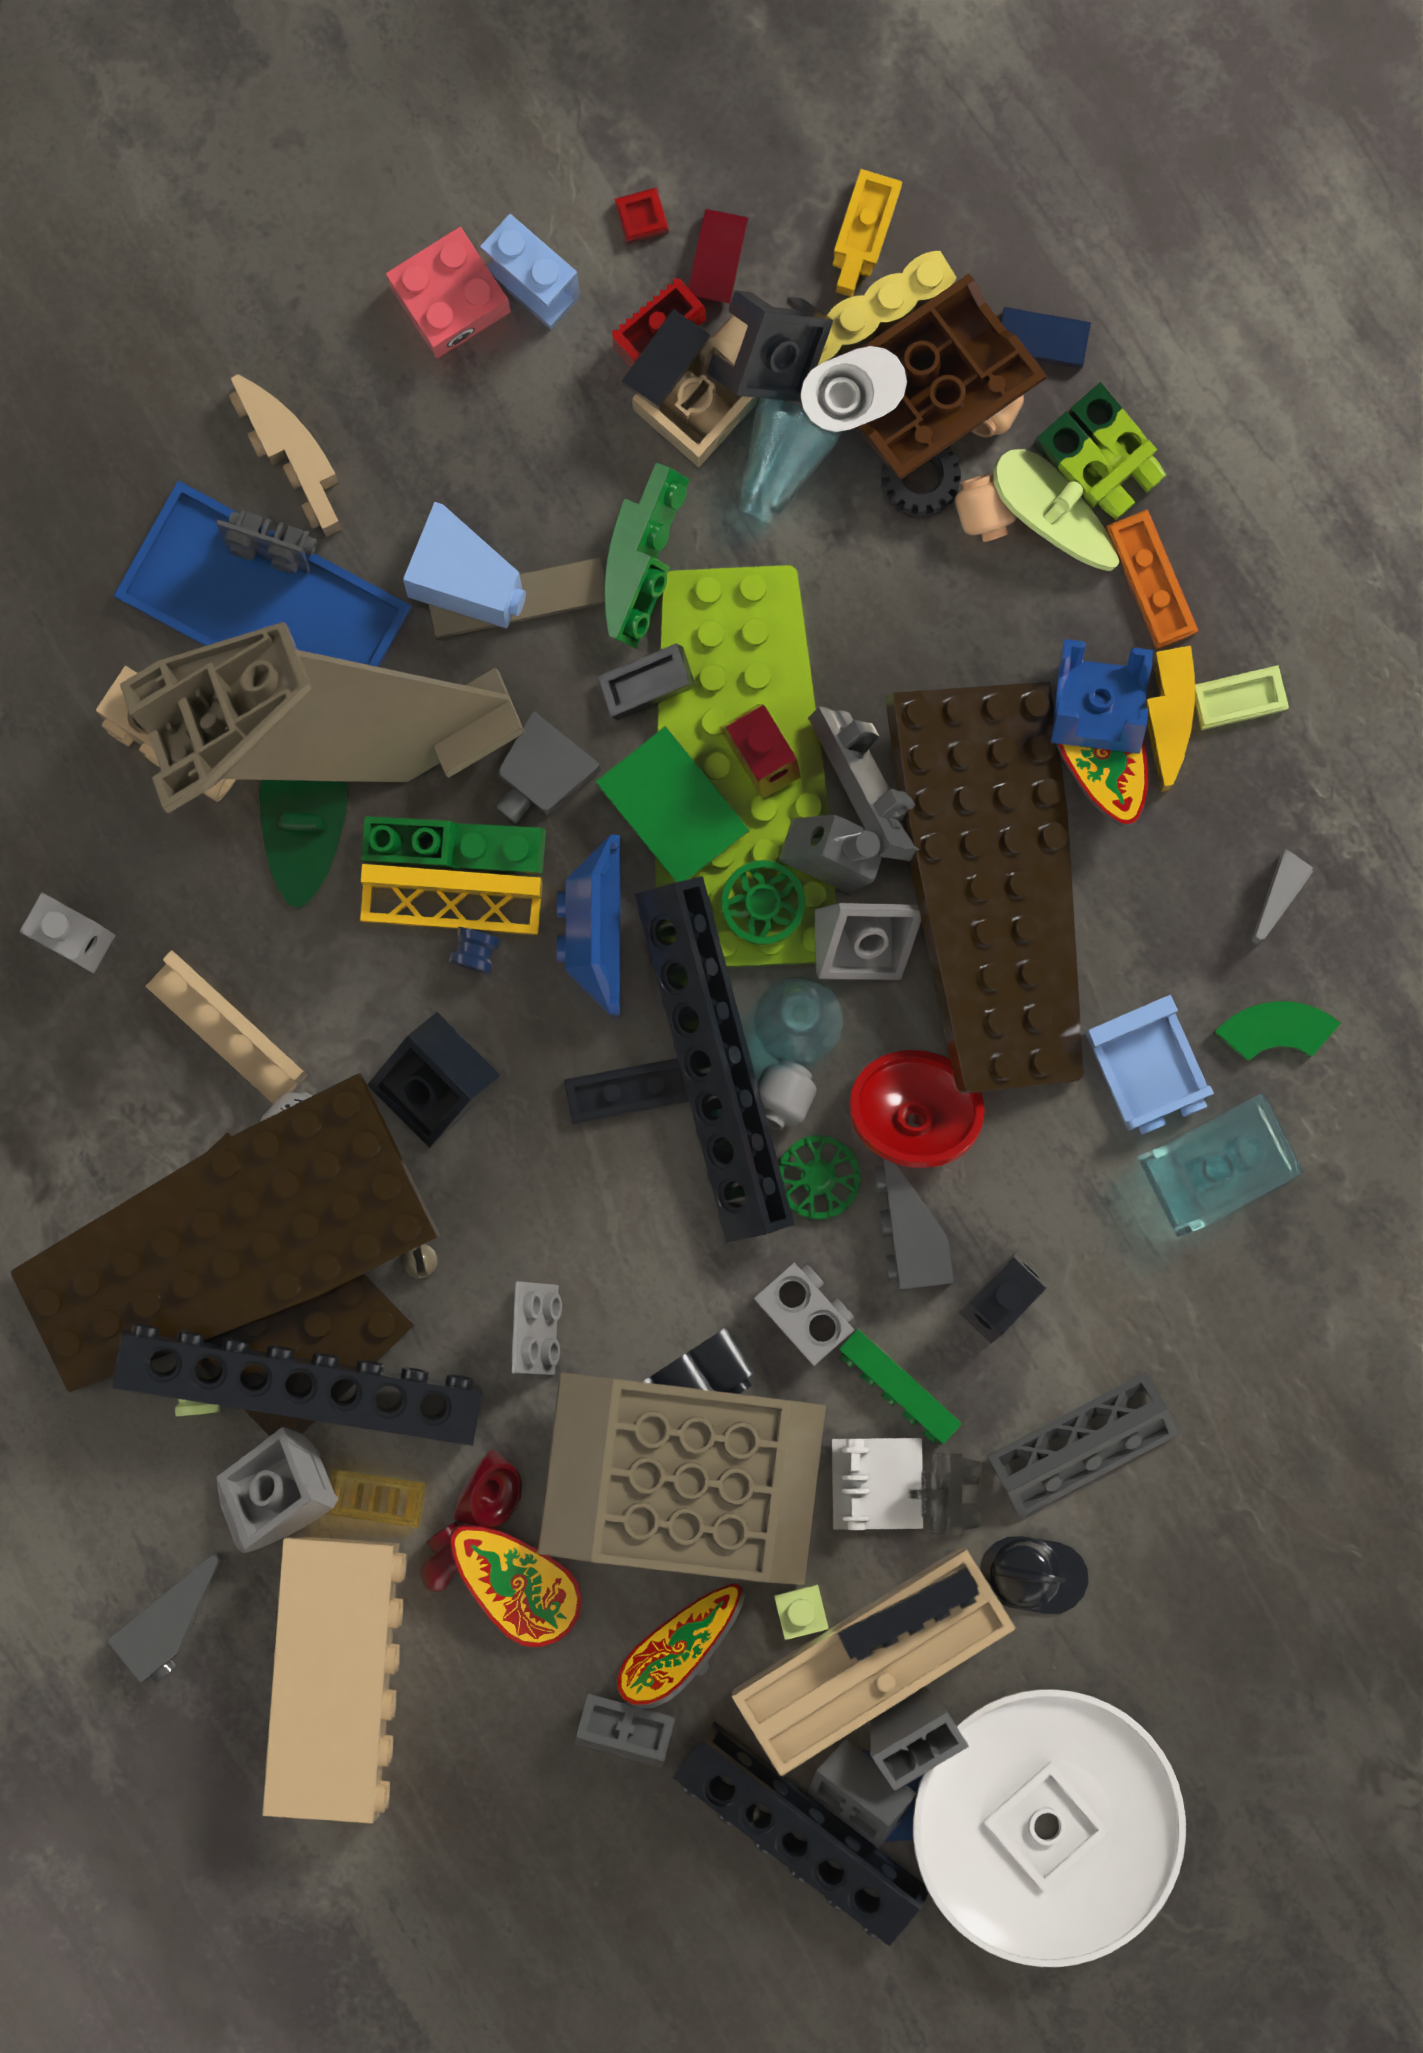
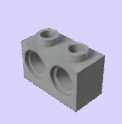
M794 1262L761 1291L754 1300L810 1364L815 1366L854 1331L849 1322L855 1317L838 1298H835L830 1303L820 1292L819 1289L825 1283L808 1264L800 1269ZM787 1282H797L805 1290V1300L798 1307L790 1308L780 1301L779 1290ZM819 1315L829 1317L835 1325L833 1337L825 1342L815 1340L809 1332L811 1320Z

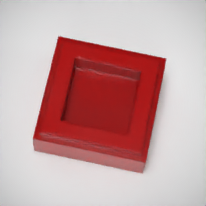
M657 187L614 199L626 244L669 233Z

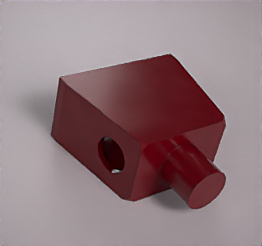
M757 704L719 727L762 800L801 778L797 758L764 704ZM783 770V771H782L781 773H779L778 775L772 777V776H773L774 774H776L777 772Z

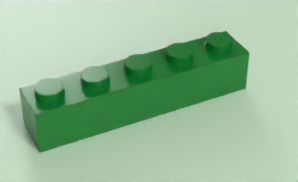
M856 1329L838 1349L842 1353L839 1358L851 1369L856 1365L863 1372L860 1377L869 1386L878 1385L884 1391L881 1396L891 1406H894L896 1403L905 1410L901 1415L913 1426L918 1422L926 1430L922 1434L934 1445L938 1441L944 1445L962 1425L955 1416L859 1329Z

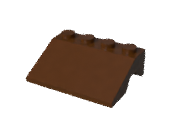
M969 273L863 346L884 348L897 356L905 369L907 384L904 397L895 409L880 418L855 427V429L901 480L1047 379V375L1016 334L1003 326L985 302L975 280Z

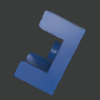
M1064 639L1058 666L1051 743L1140 754L1147 727L1148 709L1145 708L1147 685L1152 669L1153 650L1131 648L1127 666L1083 661L1086 648L1084 641Z

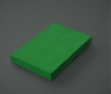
M666 726L595 781L597 786L675 883L691 879L750 831Z

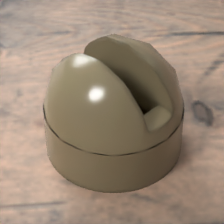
M423 1244L403 1254L402 1266L410 1277L426 1279L435 1273L438 1267V1256L432 1247ZM421 1249L426 1271L418 1273L413 1251Z

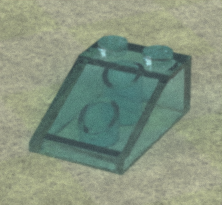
M1264 1092L1137 1156L1177 1237L1208 1226L1304 1173Z

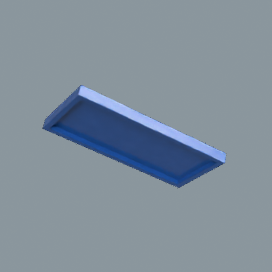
M179 480L114 594L117 600L203 646L285 622L289 627L297 650L376 667L381 666L412 610L410 604L315 553L312 556L305 554L310 572L306 573L297 570L295 575L273 568L270 565L272 561L255 556L253 561L234 556L228 551L230 547L225 546L216 523L217 520L228 523L231 513L237 511ZM271 530L269 536L274 537L275 532Z

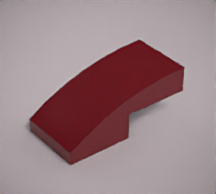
M705 209L688 287L696 298L726 304L731 303L749 217Z

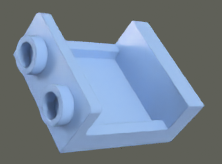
M1171 994L1096 1026L1085 1033L1127 1131L1139 1128L1141 1135L1166 1125L1163 1116L1180 1110L1182 1117H1185L1208 1107L1204 1099L1214 1094L1211 1086L1206 1084L1175 1014L1178 1010Z

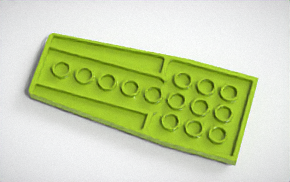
M791 565L669 571L662 600L661 650L676 643L684 647L696 688L659 703L658 731L665 726L750 830L748 834L692 878L703 876L727 968L816 964L815 910L836 904L835 887L779 861L792 819L830 815L821 743L808 719L816 710L798 572ZM757 704H764L797 758L801 774L800 779L764 800L760 797L719 728ZM783 770L777 772V773L774 774L772 777L778 775V774L781 773ZM655 858L656 888L675 883ZM759 860L777 862L790 869L799 879L805 894V911L797 929L786 939L769 945L752 944L735 935L725 922L721 908L723 888L729 877L741 866ZM756 869L764 877L765 884H768L771 878L781 874L772 869ZM747 872L749 887L753 888L759 885L751 873ZM741 877L731 888L729 899L739 894L747 895L742 889ZM787 878L775 884L774 888L779 893L783 892L789 879ZM793 886L788 896L781 899V901L789 902L798 910V896ZM738 902L730 906L729 910L744 911L746 910L745 902ZM780 908L777 914L780 918L794 920V917L786 909ZM748 915L745 918L732 917L736 925L749 934L748 921L751 916ZM771 919L772 927L767 937L784 931L788 926L777 924ZM756 920L754 923L755 935L759 937L765 924L764 921Z

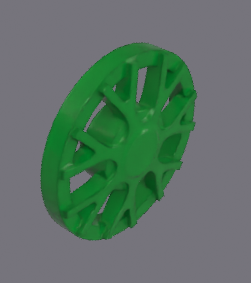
M816 1135L800 1139L786 1150L779 1162L783 1183L792 1185V1188L786 1191L790 1209L802 1217L814 1220L835 1217L851 1205L858 1193L861 1175L857 1159L845 1144L832 1137ZM812 1143H820L817 1150L814 1149ZM824 1143L837 1148L835 1156L830 1163L820 1159ZM808 1144L814 1160L805 1165L795 1151ZM840 1151L846 1156L845 1158H838ZM791 1155H793L796 1162H788ZM849 1160L853 1174L837 1177L834 1166ZM785 1165L802 1169L800 1180L783 1179ZM853 1178V1186L849 1185L846 1180ZM835 1183H839L851 1190L844 1202L830 1192ZM799 1186H802L809 1193V1196L798 1206L791 1200L789 1195ZM826 1194L829 1211L814 1212V1196ZM832 1201H835L840 1206L832 1209ZM807 1203L810 1204V1211L803 1209Z

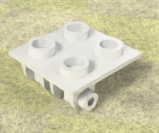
M922 1438L832 1439L833 1530L923 1529Z

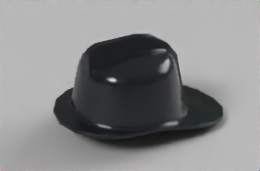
M1024 1536L1006 1537L995 1542L985 1553L980 1566L982 1575L1000 1604L1009 1608L1045 1614L1063 1613L1074 1608L1084 1597L1089 1584L1086 1564L1082 1556L1072 1547L1059 1542Z

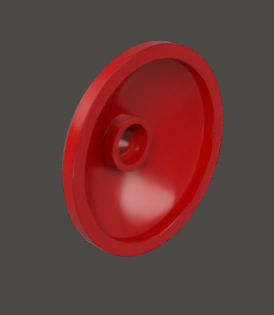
M921 1050L892 1052L871 1062L857 1077L852 1088L849 1104L853 1127L869 1149L890 1162L914 1168L941 1166L964 1155L978 1139L985 1113L981 1093L961 1094L957 1090L950 1059L936 1053ZM908 1123H915L919 1127L909 1126Z

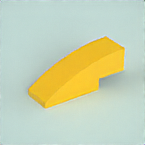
M1191 645L1158 651L1152 658L1159 697L1147 699L1145 708L1148 709L1147 728L1160 792L1168 791L1173 786L1184 760L1191 734L1195 706V672Z

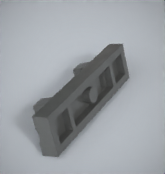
M818 707L808 719L866 831H872L878 836L880 841L878 855L880 857L911 861L915 851L920 849L914 846L902 821L908 809H913L915 804L906 792L889 789L869 751V748L879 737L874 725L870 722L853 720L849 712L832 711L829 708Z

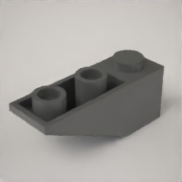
M881 1157L882 1166H874L877 1193L886 1192L888 1210L880 1211L883 1238L892 1237L894 1255L886 1256L889 1282H897L898 1291L953 1284L954 1278L948 1237L897 1164Z

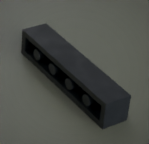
M965 1567L838 1631L837 1634L850 1660L856 1657L859 1662L873 1655L871 1649L881 1644L883 1648H887L899 1641L897 1636L907 1631L909 1635H913L925 1628L924 1622L934 1618L935 1622L941 1621L951 1615L950 1609L958 1605L961 1609H964L976 1603L975 1597L980 1595L968 1569Z

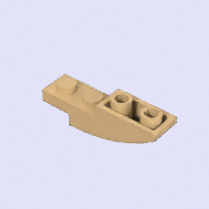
M239 374L230 378L236 391L228 395L239 418L248 415L255 430L247 433L258 458L267 454L272 466L289 459L290 462L282 465L293 490L302 486L308 498V502L301 506L312 529L321 526L326 537L342 530L324 492L325 489L338 484L339 481L327 457L311 433L289 409L263 388Z

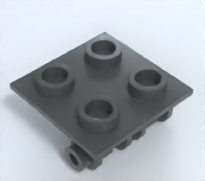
M242 510L240 513L233 511L228 523L217 520L216 524L225 546L230 547L228 551L234 556L253 561L255 556L272 561L270 565L273 568L287 574L295 575L297 570L306 573L310 572L305 554L310 556L314 554L317 539L310 537L311 533L309 531L288 526L282 541L285 524L280 522L274 537H270L273 520L267 518L260 534L264 517Z

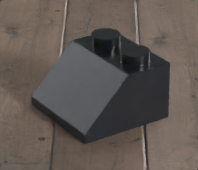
M436 1012L403 1040L367 1086L430 1148L480 1100L500 1074Z

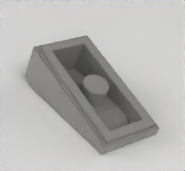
M1287 849L1281 854L1251 940L1256 945L1264 941L1313 873V867Z

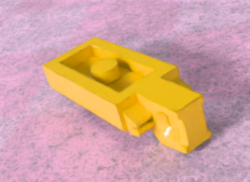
M860 169L834 249L835 257L832 266L842 269L836 286L837 293L853 297L859 276L871 277L873 268H876L897 204L902 181Z

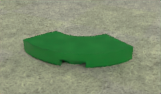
M1273 1001L1254 1005L1240 1011L1221 1024L1214 1033L1247 1062L1261 1051L1275 1047L1296 1049L1311 1058L1338 1028L1341 1022L1328 1013L1307 1004L1291 1001Z

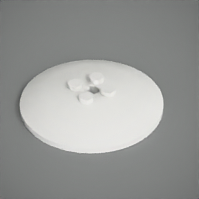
M1057 1689L1031 1690L1004 1696L977 1709L958 1723L956 1726L969 1747L923 1774L915 1798L913 1812V1842L919 1871L930 1896L945 1918L961 1934L989 1953L1009 1961L1038 1967H1063L1092 1961L1115 1951L1137 1936L1155 1918L1169 1897L1180 1871L1186 1840V1817L1179 1783L1168 1759L1152 1736L1130 1716L1109 1703L1081 1693ZM1044 1813L1053 1814L1059 1823L1058 1832L1050 1839L1039 1838L1034 1830L1036 1819Z

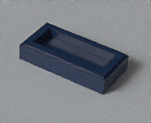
M1004 307L1001 323L1007 330L1016 334L1035 360L1083 368L1091 322Z

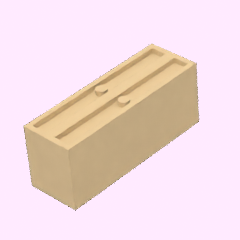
M289 1536L283 1539L263 1816L374 1823L380 1813H385V1809H388L390 1781H382L383 1766L388 1767V1764L392 1761L393 1736L386 1735V1721L392 1720V1717H395L397 1690L389 1689L390 1674L398 1672L400 1659V1644H392L393 1628L401 1626L403 1618V1599L396 1598L397 1582L405 1581L407 1554L399 1553L400 1543Z
M961 1546L731 1690L732 1698L776 1770L782 1776L1016 1628L968 1550ZM965 1567L968 1569L980 1595L975 1597L976 1603L964 1609H961L958 1605L949 1610L951 1615L938 1622H935L934 1618L923 1623L925 1626L923 1630L913 1635H909L907 1631L897 1636L899 1639L897 1643L887 1648H883L881 1644L871 1649L873 1655L859 1662L856 1657L850 1660L837 1634L838 1631Z

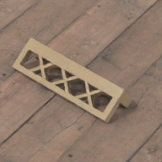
M171 950L163 959L166 963L165 966L152 978L146 987L270 1102L274 1103L281 1095L293 1092L308 1074L174 951Z

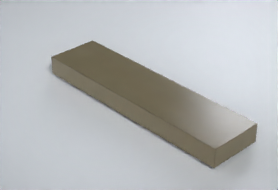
M600 557L519 574L522 589L526 591V599L519 616L512 615L509 624L605 604V577ZM429 604L436 639L497 627V625Z

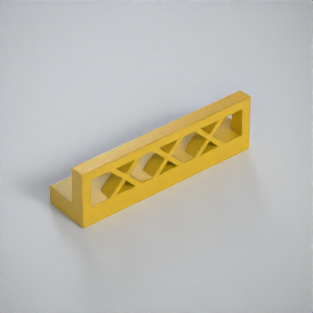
M362 864L361 922L447 929L465 927L476 931L539 935L543 885L541 877ZM373 887L392 889L403 902L389 914L372 913ZM399 889L415 890V892L406 898ZM425 891L436 892L447 904L434 917L421 916L411 904ZM444 893H454L460 895L457 896L453 901H450ZM468 895H480L491 907V910L478 921L466 920L455 907ZM488 896L505 898L495 905ZM513 898L532 899L530 925L510 923L500 909ZM408 907L415 916L398 914ZM452 910L459 919L442 917ZM496 913L503 923L489 922L487 920Z

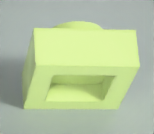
M818 1584L774 1595L785 1640L829 1629Z

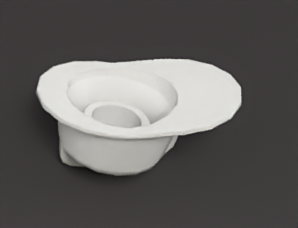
M868 346L845 353L821 363L810 371L803 381L800 395L803 410L814 424L821 429L833 432L850 430L886 415L900 403L904 397L907 384L905 369L897 356L884 348Z

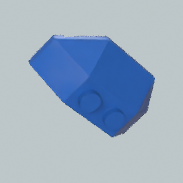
M610 835L566 879V891H557V918H566V935H557V962H565L567 974L611 1017H620V835Z

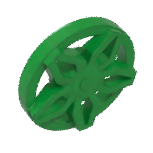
M767 860L747 863L738 868L729 877L723 888L721 898L723 917L731 931L744 941L757 945H769L780 942L797 929L805 911L803 887L796 875L782 864ZM756 869H772L781 874L771 878L769 883L765 884L764 877ZM750 872L759 885L753 888L749 887L746 873ZM741 877L742 889L747 895L739 894L729 899L731 888ZM788 878L789 881L783 892L779 893L774 888V885ZM793 886L798 896V910L789 902L781 901V899L788 896ZM738 902H745L746 910H729L730 906ZM780 908L786 909L794 917V920L780 918L777 915ZM750 915L751 917L748 921L749 934L740 929L732 917L745 918ZM771 919L777 924L788 926L784 931L767 937L772 927ZM756 920L764 921L765 924L759 937L755 935L754 923Z

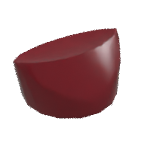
M494 1449L484 1455L465 1482L454 1509L453 1520L492 1528L504 1523L516 1510L522 1492L520 1474L514 1466Z

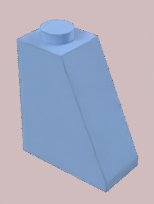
M434 502L403 578L407 597L507 629L512 615L519 616L526 599V591L522 589L519 572L443 504Z

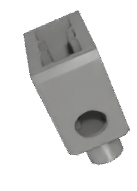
M44 893L40 894L19 932L93 974L96 972L116 936L95 921ZM94 937L93 942H92L90 948H89L88 951L85 953V950H86V947H87L88 943H89L90 940Z

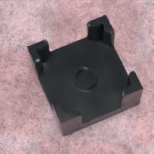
M735 290L729 306V312L747 324L748 327L735 365H732L720 355L714 354L711 358L707 374L738 396L802 402L800 395L803 381L810 371L818 366L834 320L803 298L788 297L786 303L793 308L788 309L772 307L754 293Z

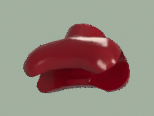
M456 1521L426 1541L434 1554L422 1564L421 1578L426 1588L430 1591L440 1592L445 1590L453 1576L458 1572L452 1557L449 1541L450 1533L455 1527L459 1526Z

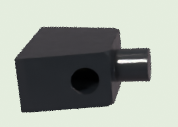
M1016 1251L960 1310L959 1314L992 1344L1045 1291L1049 1281Z

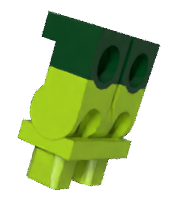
M1101 382L1076 402L1068 412L1066 411L1038 435L1033 443V447L1044 458L1047 457L1069 482H1078L1082 486V496L1092 509L1099 505L1115 520L1120 518L1135 504V501L1121 486L1123 482L1132 476L1148 493L1166 476L1160 463L1154 457L1158 449L1150 440H1147L1142 431Z

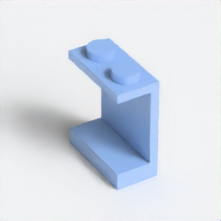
M509 214L480 246V249L493 259L487 265V268L497 283L549 329L552 330L580 299L577 271L513 215Z

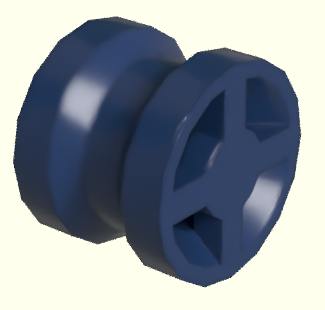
M458 927L456 932L458 939L457 948L450 952L448 962L477 972L491 974L493 965L490 958L492 951L498 949L500 939L480 931Z

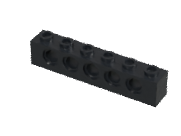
M715 1721L686 1756L672 1777L680 1783L682 1789L688 1795L702 1800L716 1811L718 1817L724 1823L738 1828L752 1839L754 1845L760 1851L774 1856L789 1868V1871L796 1879L810 1884L825 1896V1899L832 1907L846 1912L861 1924V1927L868 1935L882 1940L889 1947L921 1910L929 1894L925 1884L784 1775L780 1776L773 1766ZM720 1776L728 1777L734 1785L726 1784L721 1780ZM756 1804L765 1806L770 1813L762 1812L757 1808ZM792 1832L803 1835L806 1841L798 1840L793 1836ZM828 1860L839 1863L843 1869L834 1868L829 1864ZM864 1888L875 1891L879 1897L870 1896L865 1892Z

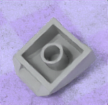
M282 1427L217 1476L216 1482L220 1506L236 1549L240 1552L247 1553L281 1540L316 1521L334 1508L338 1497L333 1491L320 1458L321 1453L305 1435Z

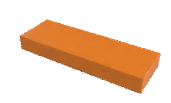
M1148 509L1107 525L1106 531L1114 544L1120 565L1156 650L1197 634L1199 630Z

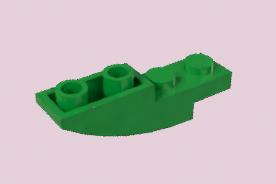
M657 462L640 502L636 503L624 498L613 531L606 566L605 611L609 636L637 649L640 639L649 628L651 612L657 598L663 593L667 584V574L670 566L657 560L668 542L670 526L677 510L686 499L687 485L690 481L689 478L674 469Z
M365 816L361 861L475 873L543 874L546 830L538 827L462 824L446 820Z

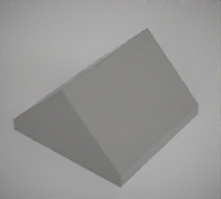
M838 903L815 910L816 974L818 979L901 980L921 923L919 906L906 904Z

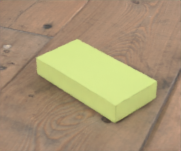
M1279 665L1196 684L1195 708L1201 730L1288 710L1289 705Z

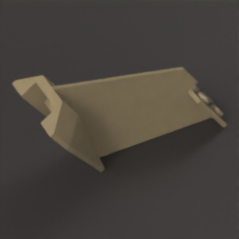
M285 622L159 660L120 683L130 715L149 734L161 772L153 776L152 779L162 808L167 814L210 789L222 779L409 782L440 763L444 773L449 778L525 733L500 672L496 667L467 685H461L297 650L289 627Z

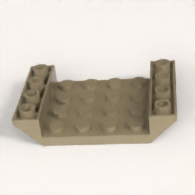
M560 1372L537 1554L612 1565L768 1583L804 1585L826 1405Z

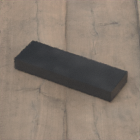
M678 1058L564 1079L572 1124L689 1102Z

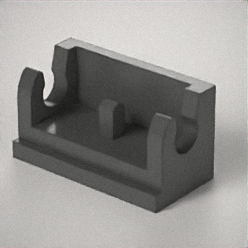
M587 1694L575 1745L662 1768L676 1717L647 1709H637L625 1703Z
M847 1739L816 1770L807 1792L877 1848L881 1847L888 1836L907 1815L905 1811L913 1803L917 1795L907 1785L894 1791L875 1761Z

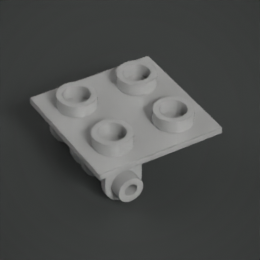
M515 1281L512 1373L555 1375V1365L560 1358V1345L556 1339L557 1320L562 1312V1301L558 1294L559 1285Z

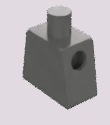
M533 711L523 727L525 733L517 737L498 771L499 778L510 787V790L495 808L514 824L520 820L531 805L546 817L550 816L601 771L600 764L535 711Z
M824 815L791 820L779 861L851 894L874 881L882 857L878 855L880 841L874 832L866 831L865 828L840 816Z
M922 1687L870 1720L871 1757L894 1791L969 1747L946 1709L927 1687Z

